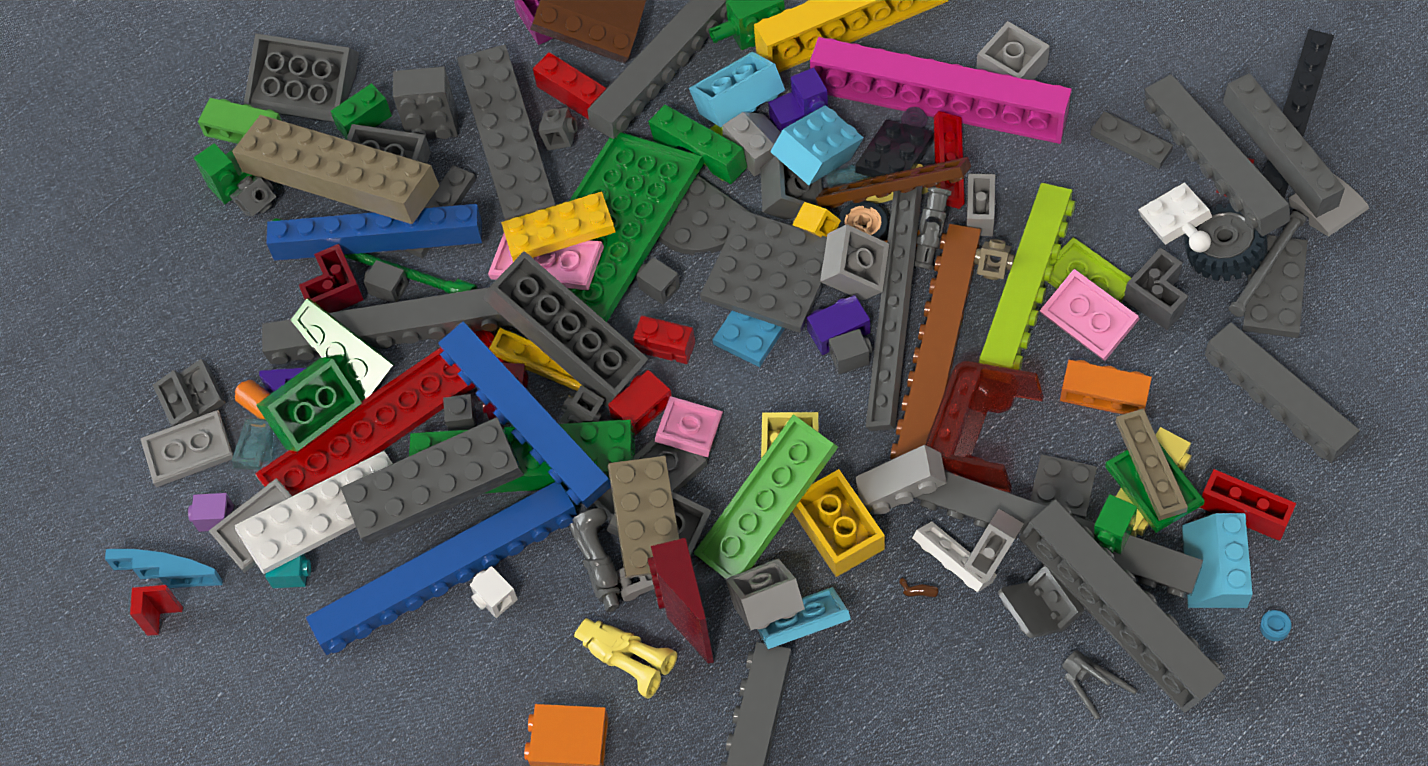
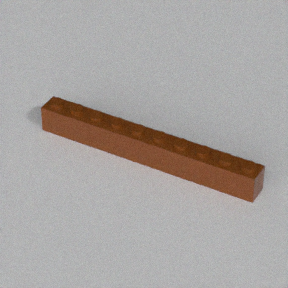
M949 224L947 234L942 233L939 249H943L942 256L937 255L934 271L938 272L937 278H932L930 282L929 294H933L932 300L926 301L924 317H927L926 324L920 325L918 340H922L920 348L915 347L913 363L916 364L915 371L909 372L907 387H911L910 394H905L903 398L902 411H905L904 419H899L897 423L896 435L900 437L898 444L893 443L891 460L923 445L934 449L974 272L975 255L980 245L981 229Z

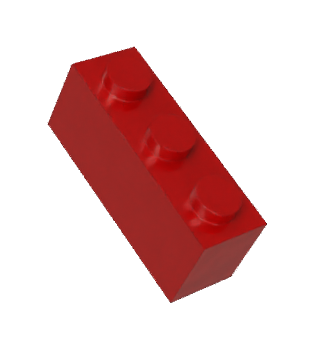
M550 52L533 68L538 88L587 119V109L607 89Z
M1213 469L1202 494V498L1205 500L1204 505L1199 508L1214 514L1245 513L1247 528L1281 541L1297 503Z

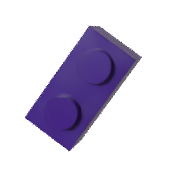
M855 295L849 298H842L835 302L834 305L825 309H818L807 317V331L822 355L829 353V339L857 329H860L862 336L870 334V319Z

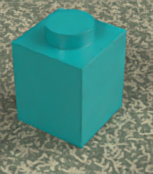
M302 554L267 572L265 578L272 588L306 587V578L311 575L310 560L306 559L305 555Z

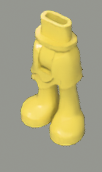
M588 618L584 619L574 637L583 642L584 647L589 648L590 652L603 663L609 666H616L632 675L637 680L639 693L647 699L651 698L659 688L661 682L660 673L663 675L669 674L677 660L676 651L670 648H654L641 642L640 637L624 632L614 626L603 624L600 620L595 623ZM635 654L649 662L654 668L644 665L630 657Z

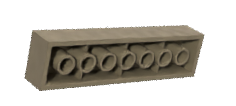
M260 115L232 151L242 172L409 224L414 223L439 187L432 166L264 115Z

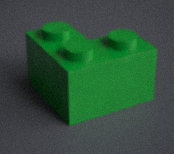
M214 143L196 155L194 160L207 186L225 205L233 200L230 195L239 188L237 186L238 183L247 176L252 178L254 175L242 172L232 152L233 150L225 155Z

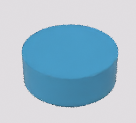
M1279 610L1268 611L1260 622L1262 635L1271 641L1285 639L1291 630L1290 618Z

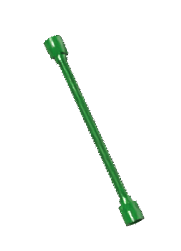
M275 218L272 221H280L281 219ZM366 253L344 255L346 258L373 266L377 260L404 270L408 279L444 290L448 294L478 289L477 285L457 279L455 282L451 280L446 281Z

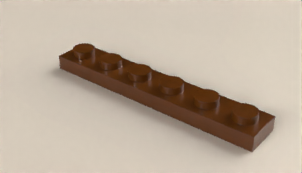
M965 157L824 188L816 197L819 207L829 206V208H835L847 201L859 203L871 196L883 198L890 195L891 192L900 190V193H906L914 190L915 187L923 185L925 188H930L946 180L949 183H954L964 178L971 168L969 158Z

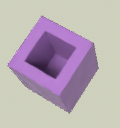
M227 493L193 495V503L188 508L189 521L195 525L199 532L209 531L233 512L234 504Z

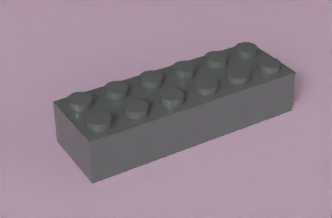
M525 251L489 287L483 297L484 301L583 387L605 399L603 404L606 407L648 360L645 355Z
M494 418L340 488L360 538L370 545L523 476L524 473L503 424L498 418Z

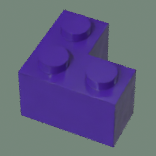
M815 68L791 76V93L768 101L769 117L780 132L825 105L828 107L827 89Z

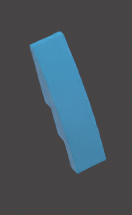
M106 549L105 560L113 570L133 569L140 579L160 578L168 588L222 585L223 580L214 568L188 558L164 552L139 549Z

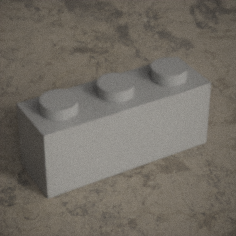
M926 445L856 476L859 499L868 511L877 515L885 514L897 505L910 503L917 496L932 493L936 488L947 483L941 453Z

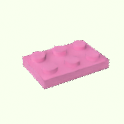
M1075 269L1040 310L1043 316L1104 361H1106L1140 319L1138 315Z

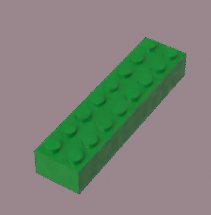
M631 420L559 424L609 480V463L634 460L635 433ZM504 427L524 475L486 493L541 490L554 483L555 481L548 474L551 468L545 462L540 465L529 453L532 450L527 442L522 445L511 433L514 430L513 427ZM467 430L410 433L409 456ZM563 482L560 483L564 489L568 488Z

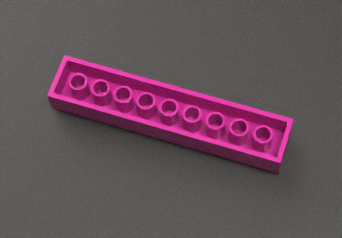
M818 37L810 59V69L815 68L829 96L934 117L938 111L962 117L963 124L1061 144L1068 119L1071 88L1017 78L1008 74L992 73L983 69L963 67L959 64H948L934 59L914 57L909 54H899L880 48L865 47L856 43L841 42L832 38Z

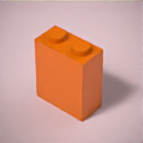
M535 704L534 714H529L528 731L531 732V741L525 744V760H528L530 766H604L609 719L606 708Z

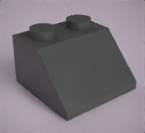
M775 156L760 168L763 213L781 219H791L797 217L804 202L818 206L816 197L822 191L821 178L808 185Z

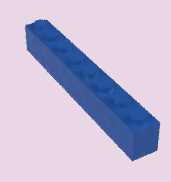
M477 204L424 208L413 224L377 213L267 222L266 244L274 261L315 257V253L339 244L343 254L347 255L482 243V220Z
M464 321L438 342L443 350L440 356L450 367L455 364L461 370L457 374L468 386L472 383L476 386L478 391L475 394L485 405L491 403L496 408L493 414L503 425L508 422L514 428L511 433L522 445L525 442L530 445L532 450L529 453L540 465L545 462L551 468L548 474L558 485L563 482L569 488L566 493L576 505L582 502L588 508L611 488L609 478Z

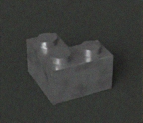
M1160 248L1126 285L1124 301L1167 331L1184 313L1188 295L1173 286L1179 280L1182 262Z

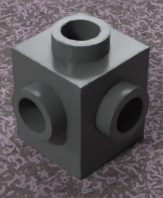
M568 107L544 111L542 120L539 123V133L547 150L571 147L578 126L575 117L571 116Z
M247 176L237 185L239 188L230 195L246 216L252 217L258 212L261 214L272 206L271 201L276 198L272 192L274 188L267 179L255 176L252 178Z
M580 386L574 398L568 395L562 405L561 410L565 413L559 422L563 424L598 422L601 417L598 410L605 399Z

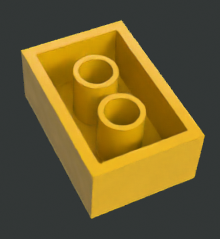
M839 469L813 483L792 511L835 577L885 550V535Z

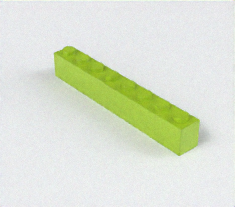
M1046 183L1040 184L979 359L980 373L1012 381L1014 372H1019L1021 369L1023 356L1020 355L1022 349L1028 348L1031 333H1028L1030 326L1036 325L1039 311L1036 310L1038 303H1043L1046 294V288H1043L1045 281L1050 282L1054 266L1050 265L1051 260L1058 259L1061 244L1058 243L1060 237L1065 238L1068 229L1067 216L1072 217L1076 201L1072 200V189Z

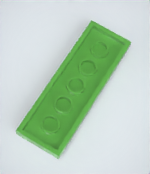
M793 414L694 554L725 579L750 570L838 446Z

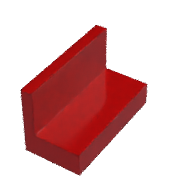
M167 585L132 588L130 615L147 636L159 635L160 614L182 612L183 606Z

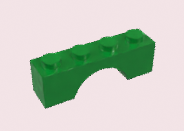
M664 105L648 121L655 142L675 149L681 146L696 155L702 156L710 172L729 184H732L747 168L743 147L667 105Z

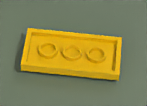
M602 192L501 222L513 262L523 251L534 258L615 233L614 224Z

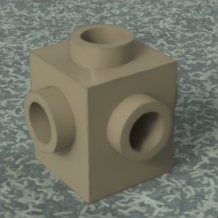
M990 239L989 242L985 241L981 249L977 248L974 264L978 265L977 274L991 280L1004 279L1007 270H1011L1015 255L1010 254L1011 246L1005 245V241ZM991 255L1001 257V259L995 261L992 259Z

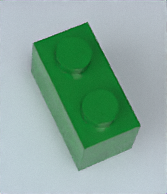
M372 83L330 111L337 129L346 139L352 124L377 127L392 117L386 98Z
M1109 494L1094 525V540L1101 547L1107 548L1112 554L1115 552L1121 555L1135 526L1137 506Z

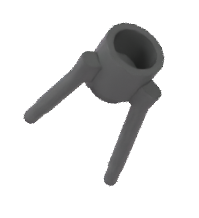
M1079 650L1074 651L1063 663L1062 668L1068 672L1064 678L1072 684L1095 719H1099L1100 716L1078 683V679L1083 682L1090 675H1093L1107 686L1111 685L1112 681L1132 694L1137 693L1134 687L1093 662L1088 656L1085 657Z

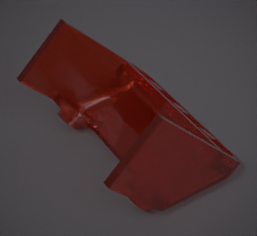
M971 361L957 364L950 376L925 445L941 453L943 467L951 473L998 490L1010 492L1012 486L1005 465L984 461L979 457L972 456L988 411L1003 413L1009 410L1013 405L1015 397L1036 401L1043 400L1044 396L1037 373Z

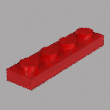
M941 111L934 115L935 164L963 158L962 117ZM964 178L958 182L949 183L946 180L936 185V188L952 191L951 196L947 198L946 206L960 209L964 205Z

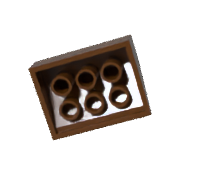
M540 0L530 30L625 64L629 58L646 0Z

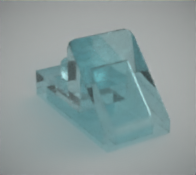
M246 418L232 458V464L234 468L261 470L263 461L270 462L273 457V430L266 419Z

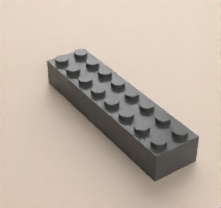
M506 45L458 57L457 60L505 221L556 206Z
M1055 499L1029 522L1019 539L1184 713L1199 703L1226 678L1222 673L1220 665L1215 660L1208 659L1201 652L1198 642L1191 636H1186L1178 628L1179 624L1176 619L1168 613L1165 614L1157 606L1158 603L1154 596L1147 591H1143L1136 584V579L1132 573L1122 569L1115 562L1114 555L1094 540L1093 533L1086 526H1081L1073 518L1072 511L1066 505L1060 504Z

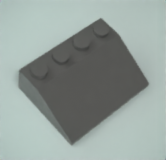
M255 33L244 104L262 110L270 109L280 114L334 122L330 111L346 101L356 76L359 52L348 47Z

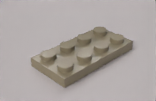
M665 456L608 464L625 578L651 575L647 559L653 557L651 546L679 539Z

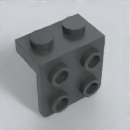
M1046 566L1027 583L1002 587L998 591L1003 605L1016 619L1020 630L1029 638L1062 632L1085 611L1079 601Z

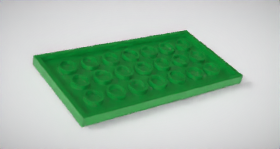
M620 132L615 139H608L569 200L572 201L590 194L602 192L614 224L615 233L592 239V241H601L604 248L589 290L568 288L604 321L607 322L703 166L704 160L702 156Z

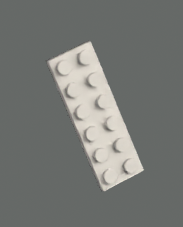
M385 451L236 524L235 530L261 572L265 574L355 528L356 525L340 487L393 463Z

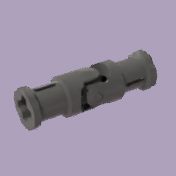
M930 187L927 190L930 192L927 206L923 209L919 225L920 234L917 236L916 241L917 250L914 266L934 270L932 265L935 250L939 248V236L942 233L946 218L945 206L947 198L951 196L952 191ZM934 217L939 221V224L936 222H926V219Z

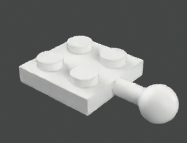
M1185 182L1138 209L1141 217L1165 245L1186 234L1189 237V246L1193 251L1201 253L1209 249L1211 245L1209 234L1204 231H1198L1195 227L1212 218L1211 212Z

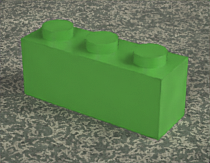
M209 98L198 123L204 136L238 144L260 115L282 120L279 113L270 109L262 110L248 104L231 103L226 99Z

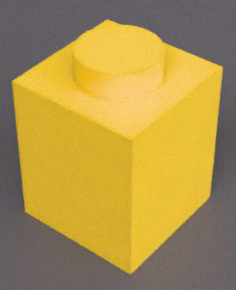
M804 202L792 225L816 236L827 237L828 233L838 228L841 220L825 208Z

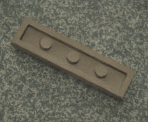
M1144 408L1117 416L1116 424L1158 520L1186 513L1188 506Z

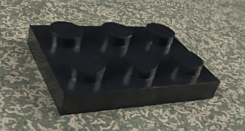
M886 119L856 163L855 173L873 178L916 168L932 144L934 132Z

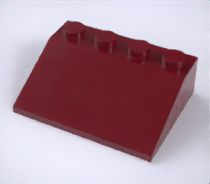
M686 538L651 546L653 557L647 559L659 609L665 608L667 618L708 664L714 663L706 618Z

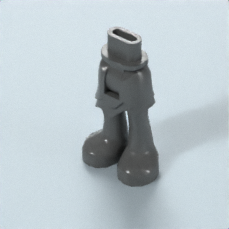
M595 508L572 519L573 523L569 527L572 536L586 559L583 560V566L588 571L587 573L595 596L599 602H603L606 612H612L619 607L617 596L620 594V590L616 587L618 576L610 556L605 553L597 534L601 530V525L607 520L606 510L604 508Z

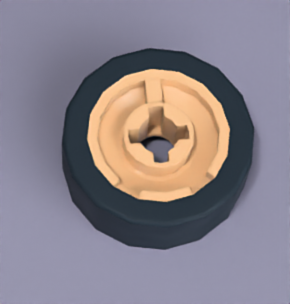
M862 201L851 203L841 211L839 215L841 222L838 228L847 224L882 241L886 240L888 235V219L882 207L873 202Z

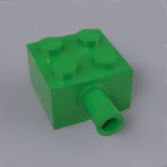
M726 0L728 21L709 28L710 37L713 43H718L723 39L733 36L741 51L756 46L754 24L762 19L782 13L785 10L784 0Z

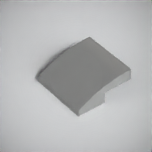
M1335 174L1334 176L1345 188L1339 207L1316 218L1296 193L1289 197L1290 207L1309 218V225L1328 237L1369 209L1365 200Z

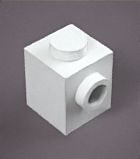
M492 566L486 571L479 572L470 584L474 594L471 596L472 600L481 610L486 607L495 618L518 600L514 589Z

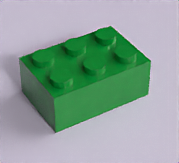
M321 357L256 406L285 449L298 452L362 404V402L332 358Z

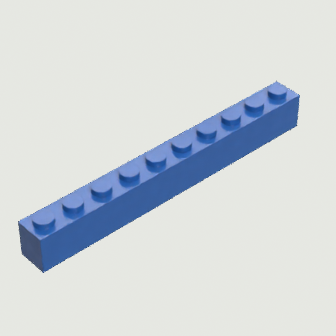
M554 482L305 618L325 654L337 653L343 650L348 643L367 637L371 634L372 630L379 626L391 624L401 614L420 608L423 602L432 597L444 595L454 585L471 580L476 573L484 569L487 570L491 566L495 567L500 560L507 556L517 555L529 544L544 540L548 537L549 533L559 528L568 527L573 523L572 519L577 516L575 507L562 485Z

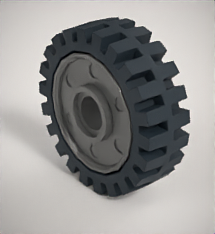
M1227 203V208H1223L1222 204H1217L1214 211L1211 206L1208 207L1212 218L1195 227L1198 231H1204L1209 234L1211 245L1208 250L1201 253L1193 251L1189 246V237L1184 235L1186 254L1191 267L1194 266V270L1198 274L1202 272L1205 278H1209L1212 275V279L1215 281H1219L1220 276H1223L1224 281H1230V276L1234 275L1236 280L1241 279L1242 272L1248 276L1252 273V268L1258 269L1268 250L1267 234L1261 236L1255 228L1251 229L1247 225L1243 214L1240 211L1236 212L1230 203Z

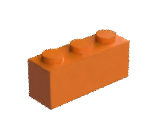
M1068 360L1060 401L1123 415L1143 408L1145 411L1152 377L1146 376L1141 372L1117 370L1112 366L1092 365L1084 360Z

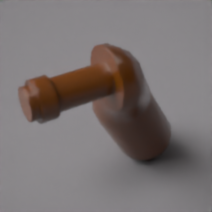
M901 578L899 580V583L904 588L903 594L908 597H936L939 591L936 586L919 584L909 587L906 579Z

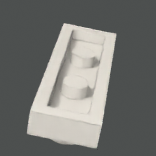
M933 522L917 529L912 539L920 544L923 550L931 553L946 569L955 573L968 587L976 592L992 584L997 576L994 573L988 582L965 568L964 565L971 553Z

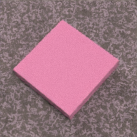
M670 396L656 433L655 442L708 457L723 411Z

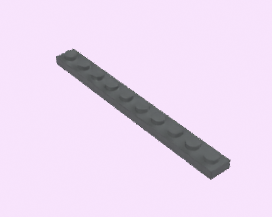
M923 186L915 187L914 190L906 193H900V190L893 192L887 242L889 243L883 292L881 293L866 428L870 431L895 429Z

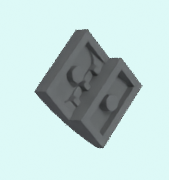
M203 359L198 360L181 373L173 370L153 384L171 426L211 413L226 403L207 362Z

